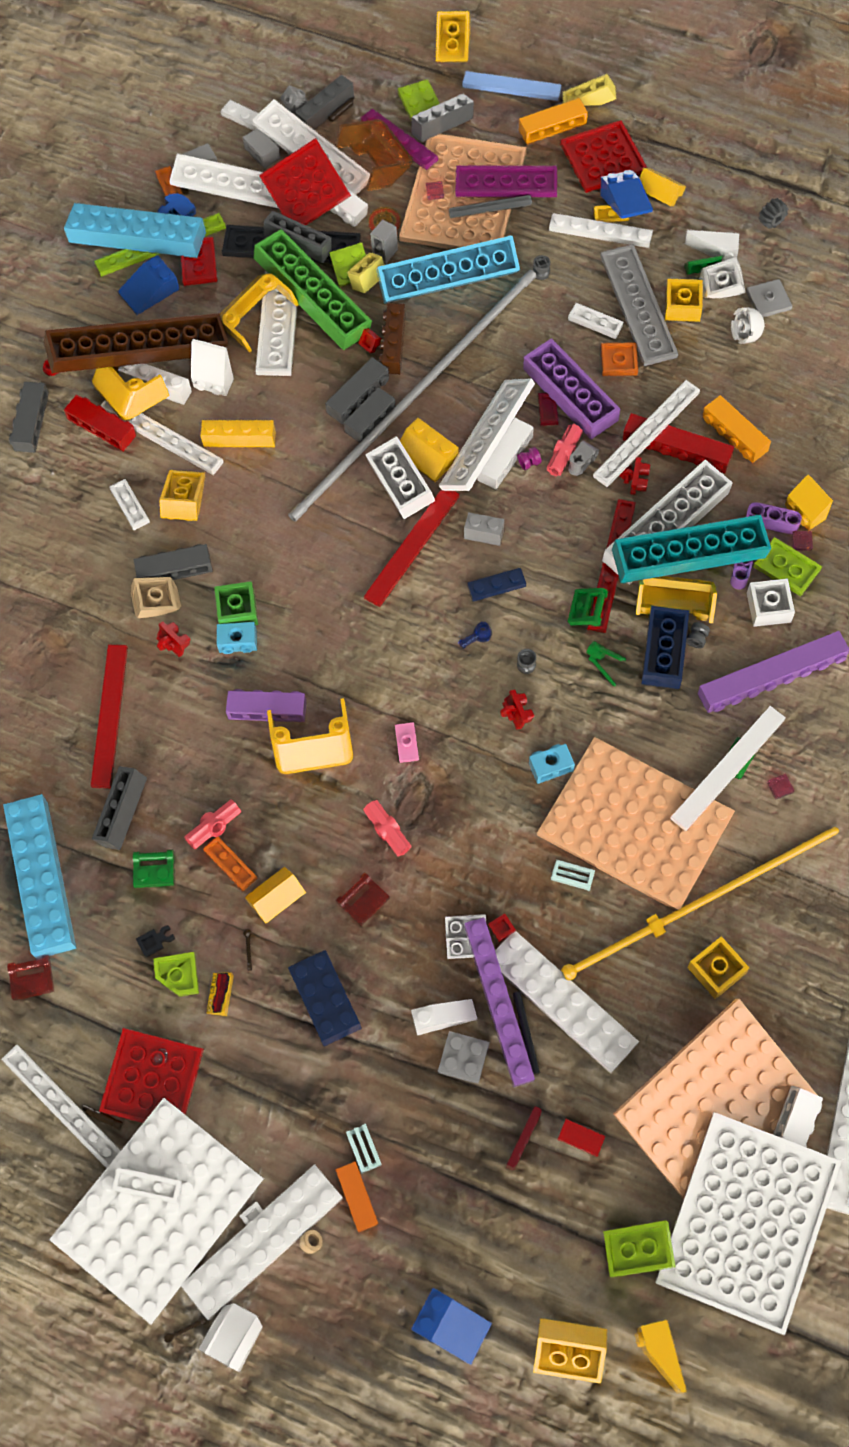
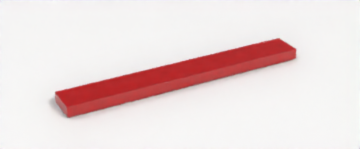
M440 490L434 498L435 501L429 505L366 592L364 599L381 607L458 500L459 493Z
M618 499L606 549L631 527L636 502ZM604 562L597 588L608 590L600 617L602 619L601 625L587 626L588 630L606 633L619 575ZM594 597L590 616L594 614L597 597Z
M108 645L91 778L92 788H111L128 652L127 645Z

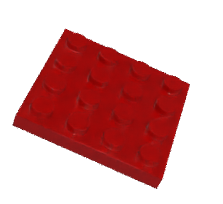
M622 120L560 140V145L585 193L600 189L601 177L608 176L611 173H621L625 170H632L637 176H640L643 169L647 168Z
M316 138L259 175L281 213L303 225H308L351 197V194Z
M123 1028L99 1112L144 1123L162 1099L165 1098L186 1115L204 1049Z

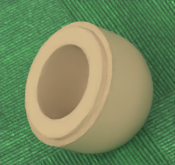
M308 1230L301 1236L299 1243L304 1252L311 1254L317 1252L322 1247L323 1241L321 1235L316 1230ZM308 1236L316 1238L317 1244L315 1247L309 1244Z

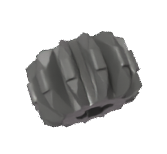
M779 198L771 199L759 212V220L769 229L776 228L777 225H780L785 220L784 218L788 215L789 208Z

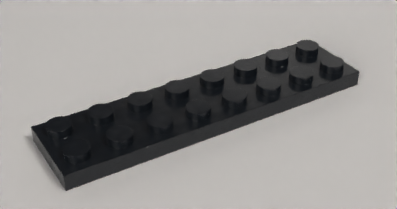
M227 225L222 256L254 258L255 245L267 238L264 234V227ZM319 231L331 237L332 252L359 244L361 241V233ZM330 255L323 263H332ZM311 258V259L313 260V262L322 263V262H320V261H317V260Z

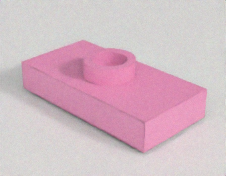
M414 722L395 725L400 763L418 761L419 756Z

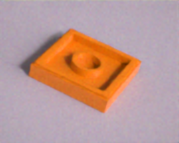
M601 343L602 376L638 375L636 343Z

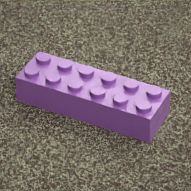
M552 338L524 356L523 370L545 393L549 394V397L557 403L591 440L619 421L620 408Z

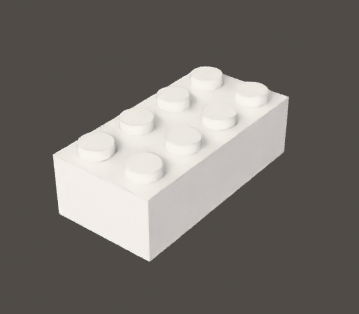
M397 436L366 454L371 467L403 519L435 501L431 490Z

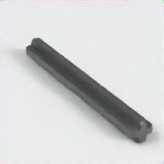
M531 195L451 207L449 208L450 218L529 206L532 204Z

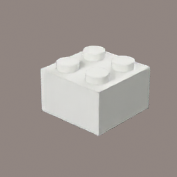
M788 579L752 582L749 584L747 598L753 627L791 623L795 610Z

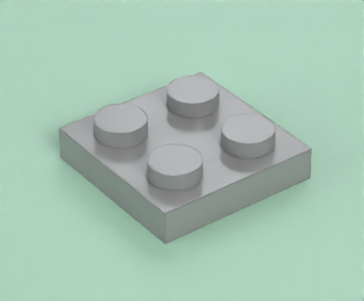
M449 1031L438 1073L479 1084L489 1042Z

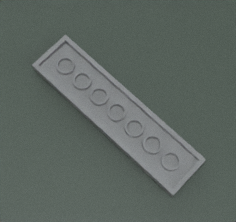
M634 244L601 252L600 257L632 338L637 345L643 365L647 366L678 358L677 349Z

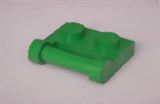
M605 588L575 589L567 621L570 626H600L602 621L600 617L608 590ZM597 597L594 614L590 616L593 599Z
M170 849L167 852L154 853L133 852L134 888L174 886V850ZM167 860V865L141 866V861Z

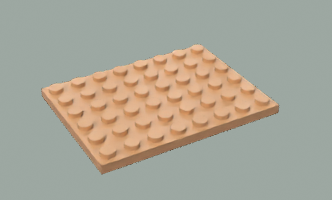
M438 134L427 139L425 147L438 156V161L428 170L419 166L400 231L399 241L452 250L503 238L511 209L450 218L449 208L513 198L455 197L456 165L523 166L526 147Z
M594 737L538 830L537 836L676 911L682 908L735 810L714 800L687 831L683 830L670 818L695 789Z
M735 999L613 1114L681 1198L684 1199L713 1112L773 1135L791 1085L815 1095L817 1094L741 1000Z

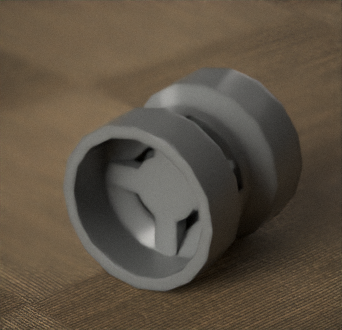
M539 255L533 261V271L536 273V279L545 280L550 275L551 262L545 255Z
M694 622L690 629L691 634L688 635L686 642L694 648H703L706 643L705 637L709 635L710 628L703 623Z
M523 649L518 653L517 668L521 673L529 674L536 668V654L531 649Z

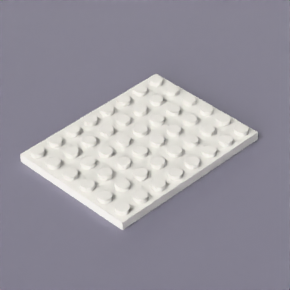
M163 1098L49 1240L148 1323L152 1324L179 1290L181 1284L189 1277L257 1189L263 1178ZM117 1168L182 1181L177 1203L112 1190Z
M713 1112L671 1235L676 1267L659 1270L655 1283L785 1335L842 1161Z

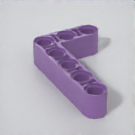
M758 502L751 503L746 513V517L756 516L752 513L761 515L765 529L786 534L796 533L802 520L800 513L797 511ZM753 560L747 561V563L734 564L730 580L733 588L743 589L746 587Z

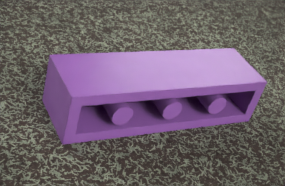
M235 689L234 691H228L226 714L228 720L268 721L267 710H271L274 721L305 722L307 701L305 693L299 691L283 693L278 690L272 692L253 690V692Z

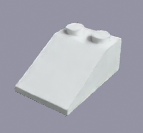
M196 339L192 340L191 379L195 388L210 391L216 395L227 396L234 377L226 347Z

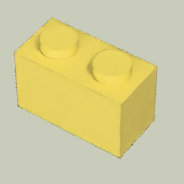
M368 253L347 272L353 290L366 293L379 282L376 269L384 265L382 256Z

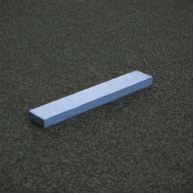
M469 71L465 72L462 83L463 88L558 101L561 91V84Z

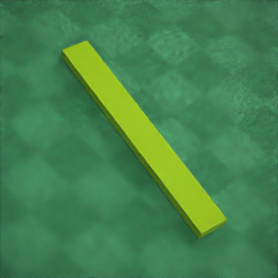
M220 213L203 219L206 230L205 237L226 229ZM124 249L94 262L102 277L160 253Z

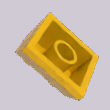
M808 474L788 495L785 505L787 509L800 513L802 517L800 524L809 531L826 520L833 500Z

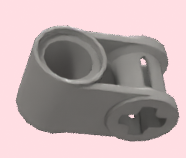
M583 440L570 455L569 473L574 476L581 475L594 462L599 454V449Z

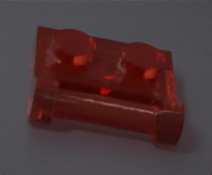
M365 872L360 876L361 879L342 897L339 896L336 899V902L360 926L390 899L389 895ZM367 884L370 888L350 906L347 902Z
M49 955L42 956V959L7 964L13 1000L54 992ZM44 967V972L17 977V972Z

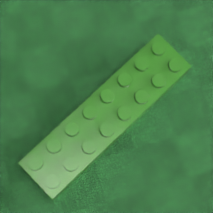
M282 229L255 245L254 259L268 274H273L293 292L299 306L343 351L360 340L364 329H371L372 320Z

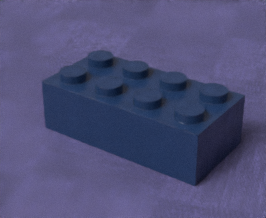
M651 606L641 684L680 689L683 676L689 610Z
M326 950L288 967L324 1047L362 1029Z

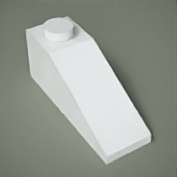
M687 230L685 244L711 257L722 256V260L726 261L737 257L739 233Z
M472 999L433 1004L411 1010L417 1036L478 1020Z

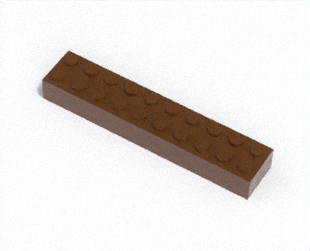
M219 313L45 330L43 342L52 373L190 359L193 339L226 348L228 346V340Z

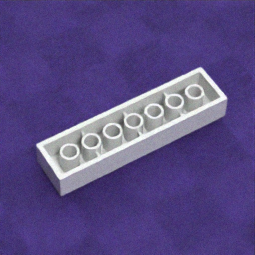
M704 460L618 539L694 526L729 494L733 482L708 461ZM613 542L604 551L602 561L618 574L611 550Z

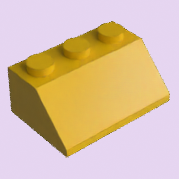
M417 418L406 428L400 439L401 444L416 468L433 482H436L451 467L459 454V447L420 418Z
M540 1318L533 1372L601 1383L607 1348V1329Z

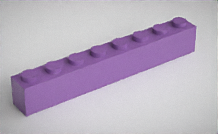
M837 631L703 684L699 687L698 695L707 713L712 711L719 712L729 704L736 705L742 699L747 697L754 698L762 691H771L782 683L789 684L795 678L800 676L802 678L806 677L817 669L819 671L824 670L832 663L836 662V664H839L846 660L849 647L840 631Z
M485 917L464 923V929L513 1088L534 1082L535 1077Z

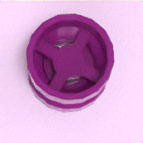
M536 447L530 448L528 452L517 454L519 464L524 471L530 469L532 465L536 466L542 463L541 456Z

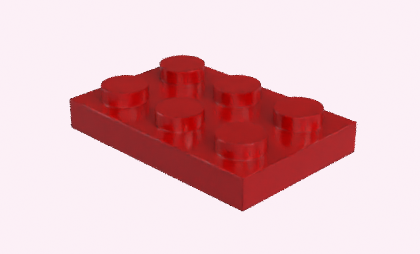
M213 237L203 238L197 258L181 255L184 286L218 282Z

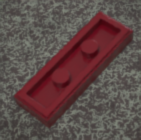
M534 1106L506 1168L512 1171L515 1170L542 1114V1109Z

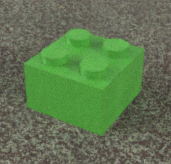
M252 581L214 587L219 624L255 622V625H258Z

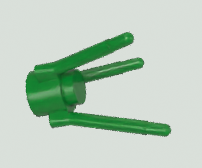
M593 641L586 651L590 656L588 660L599 669L613 686H616V683L596 660H602L606 654L619 661H625L626 658Z

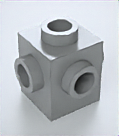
M290 85L280 97L285 108L292 114L308 102L305 97L306 94L301 89Z

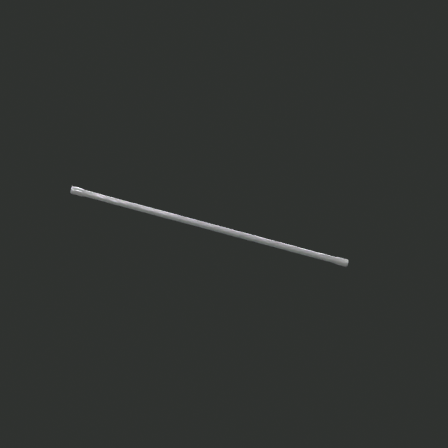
M529 269L519 279V282L322 482L288 514L294 522L307 511L325 490L488 324L536 278V273Z

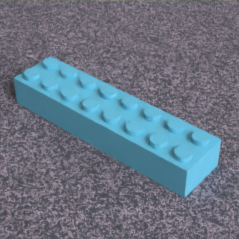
M74 203L64 226L69 243L176 256L182 255L197 258L203 238L206 235L203 218Z
M507 236L379 266L376 271L384 304L514 274L520 271L513 236Z
M41 794L3 804L31 954L36 959L77 949L48 802Z

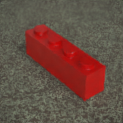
M76 394L64 408L69 421L123 452L136 437L134 426L130 422L121 420L114 413L110 414L102 406H96L86 397L82 398Z

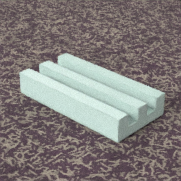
M556 859L551 880L590 891L595 870ZM558 867L567 868V869H570V870H574V871H577V872H581V873H584V874H588V875H590V876H589V877H586V876L578 875V874H576V873H572V872L560 870V869H558ZM556 874H560V875L567 876V877H570V878H574V879H577V880L585 881V882H588V883L579 882V881H576V880H572V879H569V878H565V877H562V876H558V875H556Z
M366 1124L346 1132L361 1173L382 1165ZM364 1131L373 1156L375 1158L376 1162L373 1164L370 1160L367 1149L361 1137L360 1132ZM356 1134L368 1164L366 1167L363 1166L352 1135Z

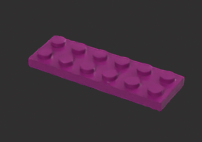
M456 165L455 197H519L531 195V197H557V166Z

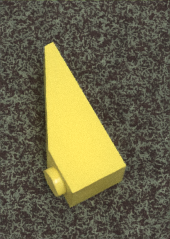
M605 74L564 91L563 103L580 98L584 106L603 105L616 99V88L608 74Z

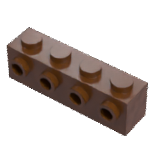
M387 303V310L383 311V321H386V323L382 325L384 339H381L380 347L383 350V354L379 355V362L388 368L389 374L401 375L406 318L405 304Z

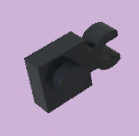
M169 925L162 927L159 933H156L153 929L136 938L146 958L164 949L163 942H172L175 939L173 934L168 937L165 936V933L171 930Z

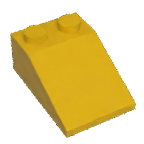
M469 11L437 12L436 62H468L471 28Z
M169 470L160 496L161 518L197 521L201 508L205 473Z
M664 1320L637 1328V1333L634 1334L637 1347H642L643 1353L677 1394L687 1392L668 1321Z

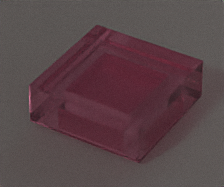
M442 181L426 183L427 200L444 199Z
M793 531V549L797 551H812V531Z
M786 774L767 781L775 800L794 793V789Z

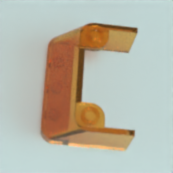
M375 119L340 125L335 147L338 149L350 147L357 155L368 154L377 166L372 168L366 187L367 191L391 187L411 167L412 157L382 120Z

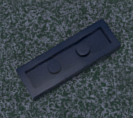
M521 568L467 582V587L474 602L526 587V581Z

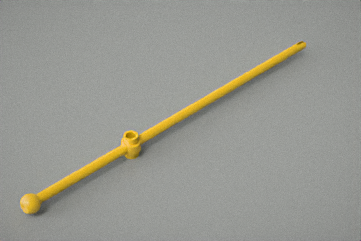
M833 827L663 918L659 919L657 914L647 918L648 926L574 965H564L561 972L566 980H573L577 972L650 933H653L656 938L666 933L665 925L836 835L839 829Z

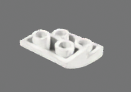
M486 914L445 916L447 959L473 958L464 923L485 917L486 921Z

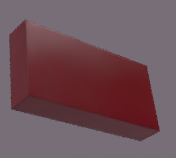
M538 393L540 426L558 425L557 403L549 397L548 393Z

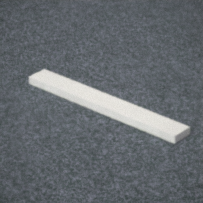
M685 380L595 471L593 477L608 487L700 393V389Z
M106 400L100 405L110 414H116ZM142 413L130 420H123L130 422L134 426V431L212 475L224 463L222 458Z
M769 706L670 819L687 831L784 722L786 717Z
M16 1044L1 1060L107 1168L121 1150Z

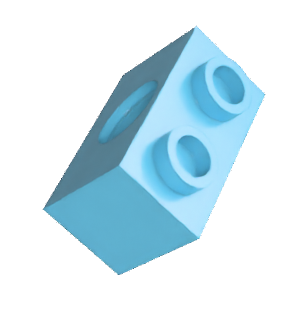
M255 622L217 624V647L219 653L231 654L233 652L250 653L257 651V629ZM237 637L241 638L238 641H233Z
M557 744L549 750L543 752L541 750L536 751L529 756V765L537 784L574 772L575 764L566 744ZM554 760L556 763L553 765H549L546 763V761Z

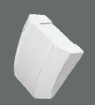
M737 257L702 268L699 280H703V297L724 298L745 293L743 275Z
M234 1303L225 1305L210 1327L199 1350L240 1372L262 1329V1325L256 1315Z

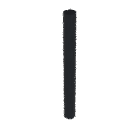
M518 991L513 993V998L526 1052L533 1074L536 1075L540 1073L521 992Z

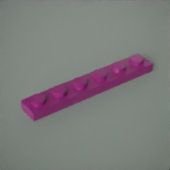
M374 109L369 110L360 118L362 124L425 170H428L438 161V156Z

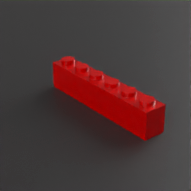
M631 413L624 428L622 440L626 441L648 418ZM668 425L645 449L654 450L663 455L678 458L681 461H688L697 466L706 460L718 471L726 473L735 446Z

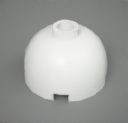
M738 308L733 314L736 315L735 320L731 321L733 338L735 340L738 339L740 344L755 342L763 333L765 327L764 319L761 313L754 308Z

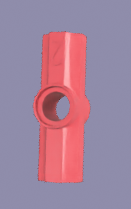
M568 425L562 439L557 441L553 456L547 466V471L551 475L561 476L570 455L576 450V445L583 433V430L578 425Z
M229 800L214 813H205L200 819V824L184 836L185 840L195 850L211 836H220L225 831L226 824L241 813L240 808L233 800Z
M378 800L368 803L363 811L373 823L379 837L387 842L397 857L407 853L411 845L400 831V827L395 819L387 814Z

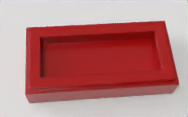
M566 1119L557 1140L598 1157L606 1136Z

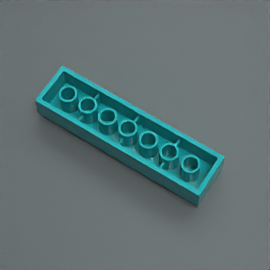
M756 515L616 539L611 550L620 582L627 583L764 559L772 548L762 516Z

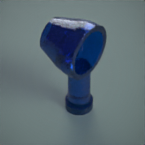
M480 622L475 626L473 634L463 640H459L461 648H466V646L476 640L479 642L489 641L492 637V629L488 623Z

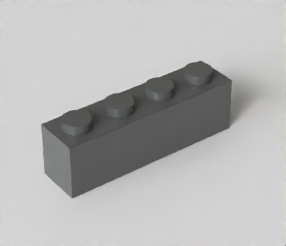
M340 75L295 112L296 117L315 130L351 97H354L353 83L343 75Z
M461 94L412 116L411 134L423 142L473 119L474 101L465 94Z
M273 210L263 221L265 237H269L282 229L309 257L323 263L330 255L329 252H332L330 236Z
M372 357L325 403L327 414L343 425L346 417L352 415L356 411L357 406L363 403L371 392H374L378 387L380 388L388 382V368Z
M24 381L23 388L20 389V401L16 405L17 414L12 423L13 431L9 435V443L14 451L36 453L49 396L45 383Z
M198 544L185 549L178 548L175 551L160 552L156 555L141 556L133 559L137 578L171 577L173 580L213 572L207 544Z
M119 766L92 839L105 848L121 850L147 777L135 768Z

